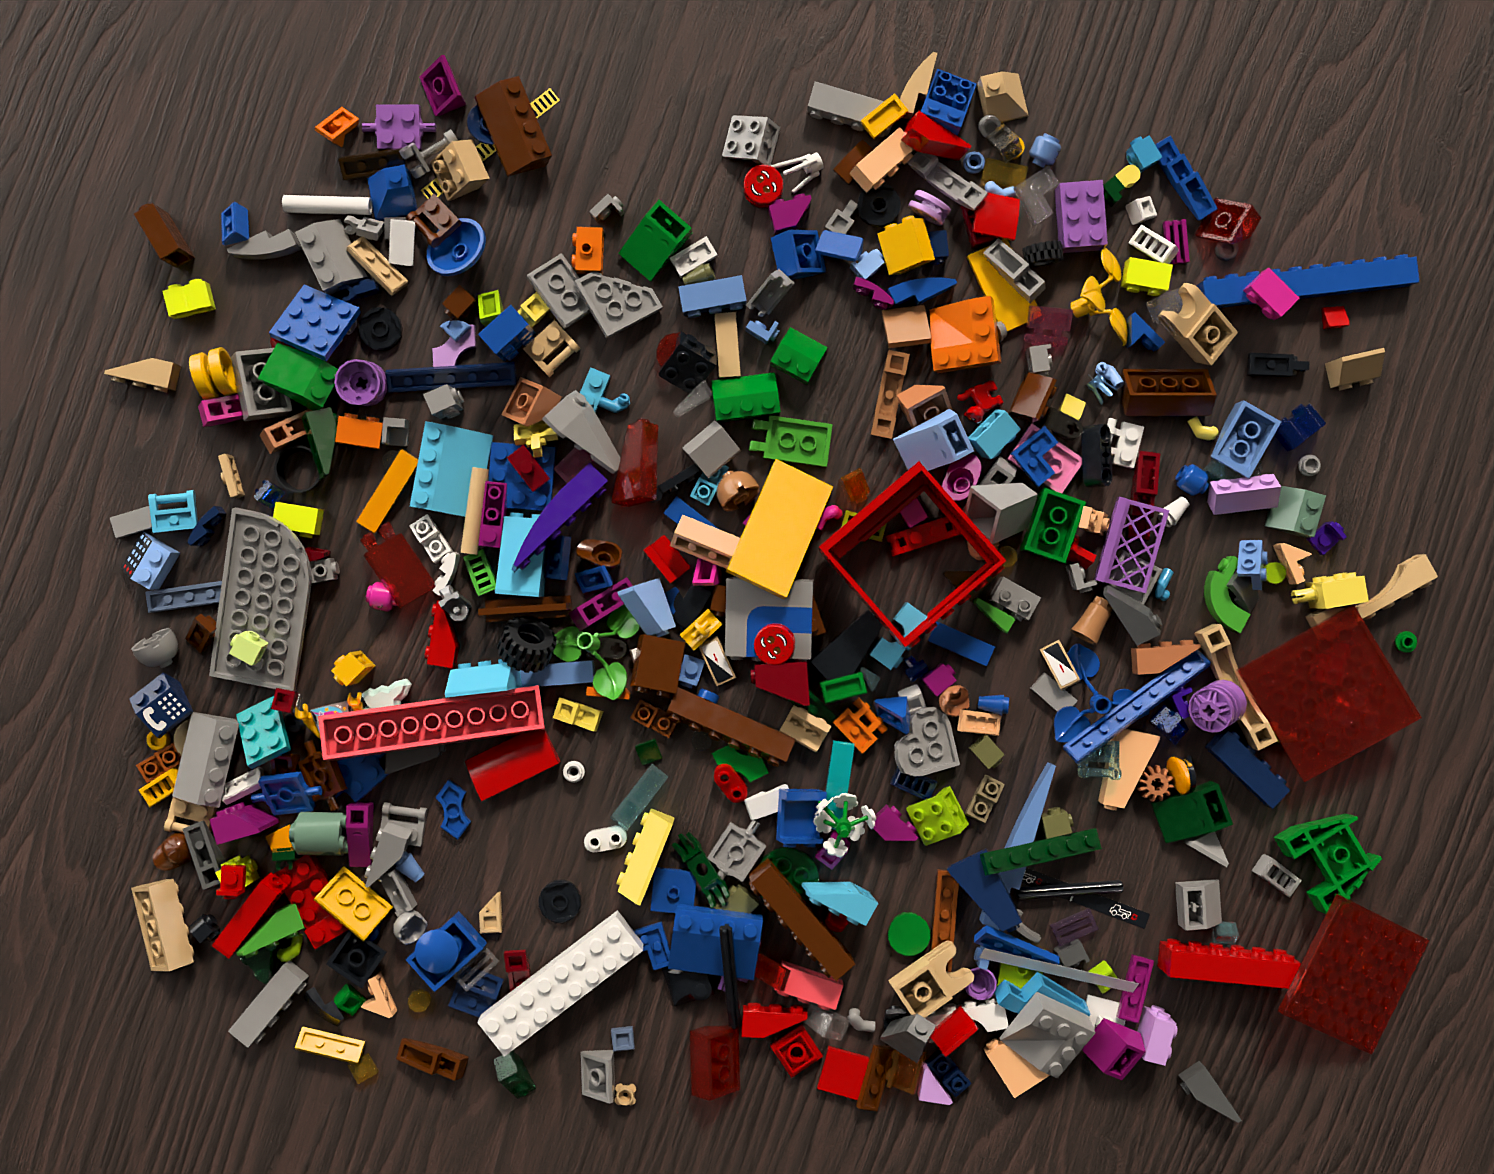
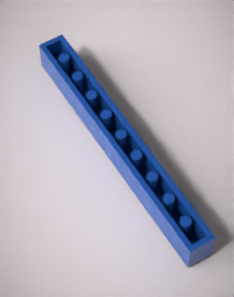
M1408 254L1394 256V259L1387 260V257L1374 258L1373 262L1359 259L1352 261V264L1344 265L1343 261L1331 263L1329 267H1323V264L1309 266V269H1302L1301 266L1289 268L1285 272H1281L1280 269H1272L1299 299L1409 287L1419 283L1417 257H1408ZM1259 271L1248 272L1246 276L1238 277V274L1225 275L1223 279H1217V276L1203 278L1204 281L1199 283L1197 287L1211 304H1215L1217 308L1255 304L1247 298V294L1243 290L1259 275Z

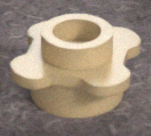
M617 1084L615 1087L617 1091L615 1103L617 1105H634L636 1102L634 1097L636 1086L634 1084Z

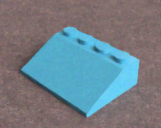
M425 421L410 506L465 517L472 467L488 468L493 435Z

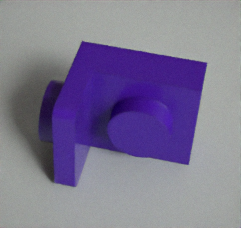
M1331 521L1321 525L1316 530L1315 537H1309L1306 540L1320 555H1324L1338 541L1345 540L1347 536L1343 533L1344 528L1339 523Z
M1182 686L1168 697L1174 715L1178 719L1182 720L1190 717L1188 702L1185 698L1182 699V696L1193 692L1191 687Z

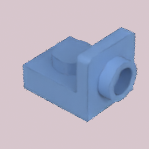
M751 320L745 329L747 333L766 345L770 340L774 341L780 332L777 329L779 323L776 321L769 331L766 330L767 327L761 322L755 321L754 323Z
M685 654L679 675L680 685L692 688L693 685L697 686L705 660Z

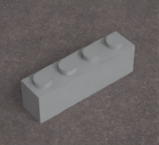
M815 81L807 113L816 119H830L836 125L847 124L854 130L863 131L866 129L860 123L861 120L884 101ZM891 126L878 137L889 136Z
M291 960L286 962L228 1032L247 1048L254 1042L258 1044L266 1035L263 1032L267 1026L271 1028L280 1018L277 1016L280 1010L285 1011L293 1002L291 997L295 993L299 995L306 987L305 980L309 975Z

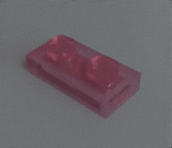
M574 448L554 470L568 483L594 460H592L591 454L586 450Z

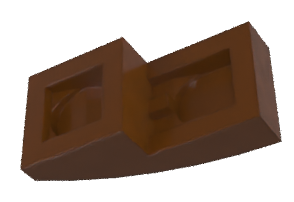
M862 139L837 164L833 171L850 185L854 180L850 172L874 149Z

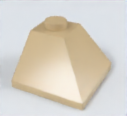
M1001 71L980 77L977 89L984 116L994 115L1001 123L1028 116L1019 74Z

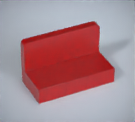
M663 535L652 545L646 547L644 552L670 583H673L690 569V565L676 548L670 546L671 542Z
M960 1005L936 1026L931 1039L940 1048L942 1054L947 1057L974 1034L978 1027Z

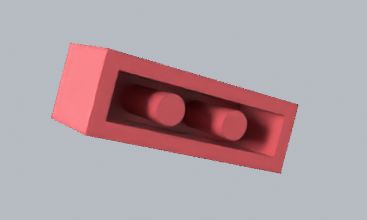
M783 960L774 982V990L779 995L789 997V995L795 996L802 1003L809 1004L813 1002L824 1010H830V1008L836 1010L844 986L841 979L835 981L832 976L828 978L823 973Z

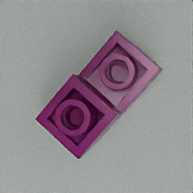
M856 276L852 288L856 290V293L864 296L872 294L870 303L875 304L874 307L882 310L891 309L894 300L889 294L874 283Z

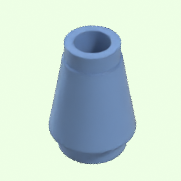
M406 851L402 858L394 864L396 870L414 882H417L425 874L412 854H408Z

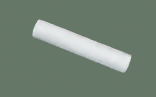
M284 195L282 198V207L285 213L372 214V200L370 197Z

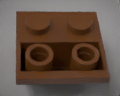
M1028 372L1022 380L1008 414L1029 424L1039 421L1040 418L1043 419L1048 410V407L1045 405L1049 398H1053L1057 387L1054 386L1057 380Z

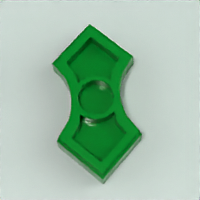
M729 745L712 752L717 765H731L735 771L743 774L749 782L769 773L762 757L755 758L742 754Z

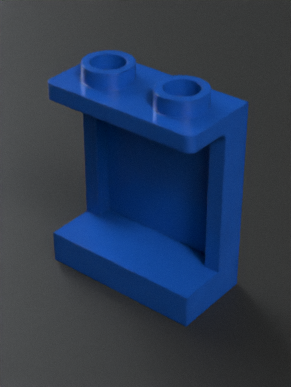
M779 789L776 840L783 843L784 847H796V844H803L805 847H816V844H823L824 839L819 837V832L816 830L817 826L814 825L813 820L816 817L814 814L818 811L816 808L818 801L827 799V792L820 789Z

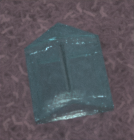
M1215 459L1211 460L1203 469L1208 474V477L1214 481L1225 479L1224 465Z
M1222 921V923L1213 926V943L1235 944L1239 938L1235 922Z

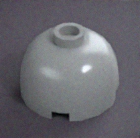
M170 628L153 633V637L147 640L144 638L131 648L134 656L141 664L148 667L160 666L164 668L173 662L172 658L178 651V640Z

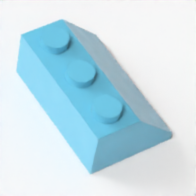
M501 659L498 660L499 664H491V660L478 662V666L471 667V663L458 664L457 669L450 670L445 698L508 691L522 687L520 671L515 670L516 668L509 667L508 663L503 662Z

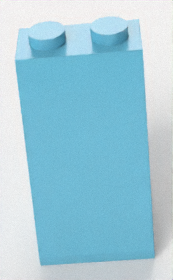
M510 513V517L504 516L495 594L544 597L547 547L538 556L534 554L529 558L531 562L523 570L519 568L515 573L511 570L526 536L540 515L532 514V518H523V513Z

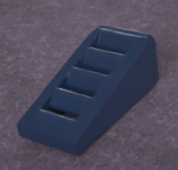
M897 766L890 781L891 785L924 800L931 798L938 783L937 781L926 776H914L915 778L911 786L908 787L907 784L911 776L907 775L903 784L899 783L903 773L900 772ZM921 779L922 782L918 791L914 790L918 780ZM926 782L930 783L926 794H923L922 791Z

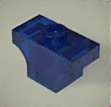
M1165 705L1150 720L1153 727L1174 745L1189 730L1183 717Z

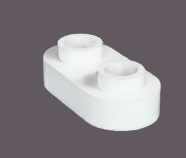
M620 826L592 830L586 835L584 844L590 852L617 849L625 844L627 833ZM614 834L619 835L620 840L614 841L612 839V836ZM596 838L599 844L593 845L591 839Z

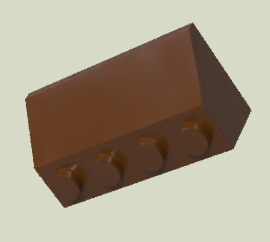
M519 76L498 81L475 95L474 98L507 177L547 166L552 154Z
M1122 369V380L1124 381L1122 386V405L1125 416H1211L1217 394L1208 369Z

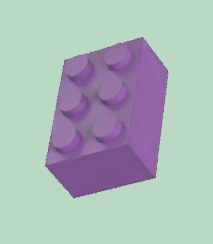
M1103 180L1059 183L1055 189L1058 241H1061L1063 253L1102 250L1108 245Z

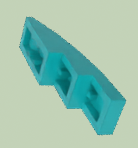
M833 740L825 789L827 801L832 797L840 796L842 793H848L854 743ZM832 800L827 807L840 819L843 816V808L836 807V803Z

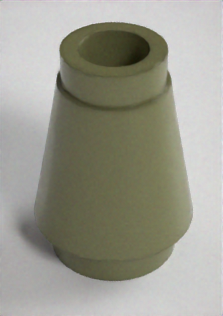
M703 263L685 276H682L685 285L716 279L710 263Z

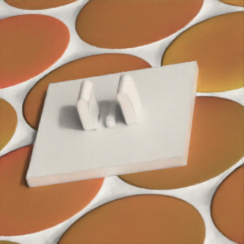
M1087 995L1086 1004L1091 1014L1089 1018L1094 1029L1103 1018L1122 1026L1125 1025L1126 1020L1116 1017L1119 1002Z

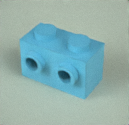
M995 409L968 439L981 457L992 459L1001 453V449L1007 443L1012 442L1016 438V434L1021 429L1005 410Z

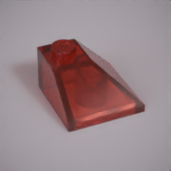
M1215 198L1214 203L1218 209L1204 217L1195 234L1199 238L1233 245L1251 237L1261 217L1251 204Z

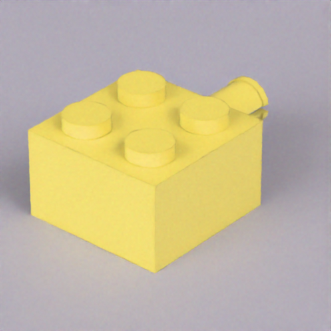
M1356 572L1338 573L1328 577L1312 578L1313 582L1305 583L1306 589L1293 590L1291 592V596H1300L1292 598L1294 604L1308 602L1309 608L1328 609L1369 602L1365 576H1356Z

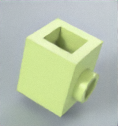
M244 631L233 637L230 643L232 648L229 654L253 666L260 662L269 643L261 639L253 631Z

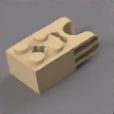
M1184 283L1178 291L1183 302L1180 313L1162 310L1158 315V320L1194 362L1212 366L1238 332L1217 306L1211 304L1197 286Z
M952 941L941 943L888 980L911 1015L919 1014L924 1018L953 999L952 996L974 981L975 976L970 969L961 968L955 972L946 971L948 961L956 954V947Z

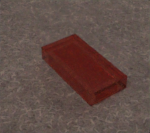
M758 953L755 977L779 991H784L791 970Z

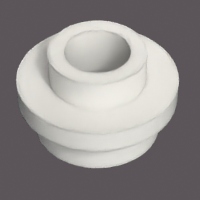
M578 761L568 762L563 769L565 779L573 783L580 781L585 774L584 766ZM571 768H576L578 774L572 775L570 772Z

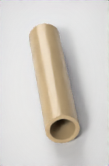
M472 467L461 553L478 555L485 481H488L489 469Z

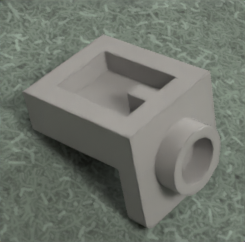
M607 194L589 212L591 217L598 222L600 219L605 220L611 214V208L622 216L624 214L622 209L624 205L616 196L612 198Z
M1079 563L1066 565L1072 590H1079L1080 593L1093 590L1092 586L1097 585L1096 580L1083 581L1085 579V572L1083 567L1079 566Z

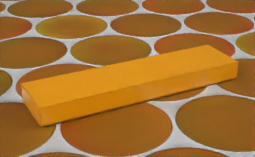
M403 449L400 450L357 519V523L373 533L377 532L418 464L417 458Z

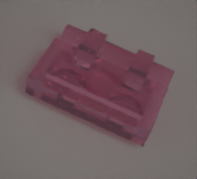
M1029 305L1026 327L1034 328V333L1025 334L1024 342L1032 343V345L1051 344V347L1066 346L1068 338L1061 337L1062 331H1070L1073 310ZM1043 329L1053 330L1052 335H1043Z

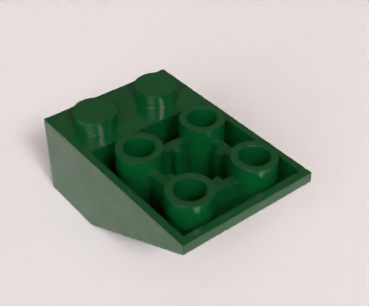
M1213 781L1197 785L1195 790L1188 791L1187 794L1182 795L1178 792L1163 798V801L1151 802L1165 843L1215 832L1233 825L1219 784Z

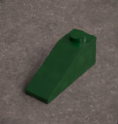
M331 407L305 412L301 418L320 479H325L329 474L338 425L337 415L332 412Z

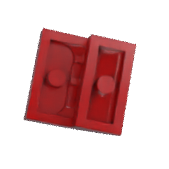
M988 193L987 197L973 212L975 216L971 233L1014 241L1017 232L1020 199Z

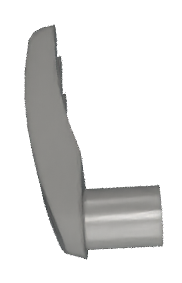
M1017 909L1018 912H1019V915H1020V917H1021L1022 914H1023V912H1022L1021 910ZM1020 923V927L1016 929L1026 938L1036 943L1041 940L1039 934L1030 930L1023 923Z

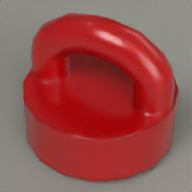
M830 912L826 917L825 923L832 931L842 932L846 928L848 920L846 919L847 916L841 913L837 916Z

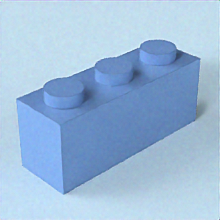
M742 275L678 287L683 315H688V318L699 317L701 313L708 311L709 314L720 313L725 308L739 310L743 308V305H746Z

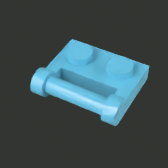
M189 490L186 493L160 496L149 494L148 500L153 533L194 529L198 523L196 494L194 490ZM186 501L188 504L187 508L158 510V504Z

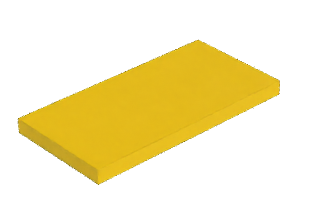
M775 459L725 572L785 600L833 486Z

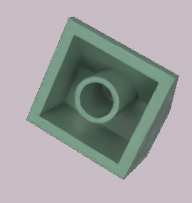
M1281 486L1278 507L1269 508L1264 526L1303 538L1315 537L1326 495L1305 489Z

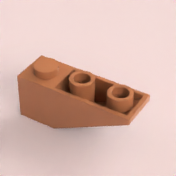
M1181 640L1180 645H1172V641L1158 642L1159 646L1152 647L1150 643H1142L1137 648H1131L1132 672L1137 675L1161 673L1201 648V644H1195L1193 640Z

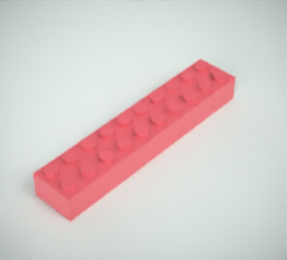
M539 685L515 688L508 691L465 695L318 716L322 756L325 761L545 730Z

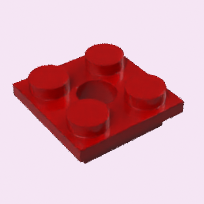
M802 1024L770 1044V1047L791 1078L823 1057V1054ZM794 1047H800L803 1052L800 1056H793L791 1050Z

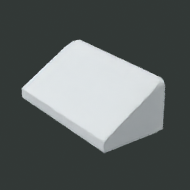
M390 219L389 263L413 266L415 222Z

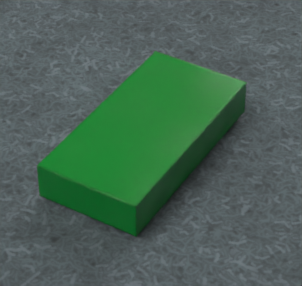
M862 672L820 682L825 704L867 693Z

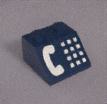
M164 672L129 698L135 714L159 739L193 713L181 683Z

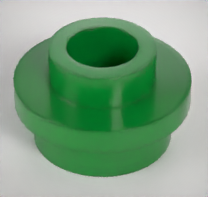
M1408 631L1400 632L1394 641L1396 648L1405 653L1413 651L1417 646L1416 636ZM1406 638L1409 639V645L1407 646L1404 644Z

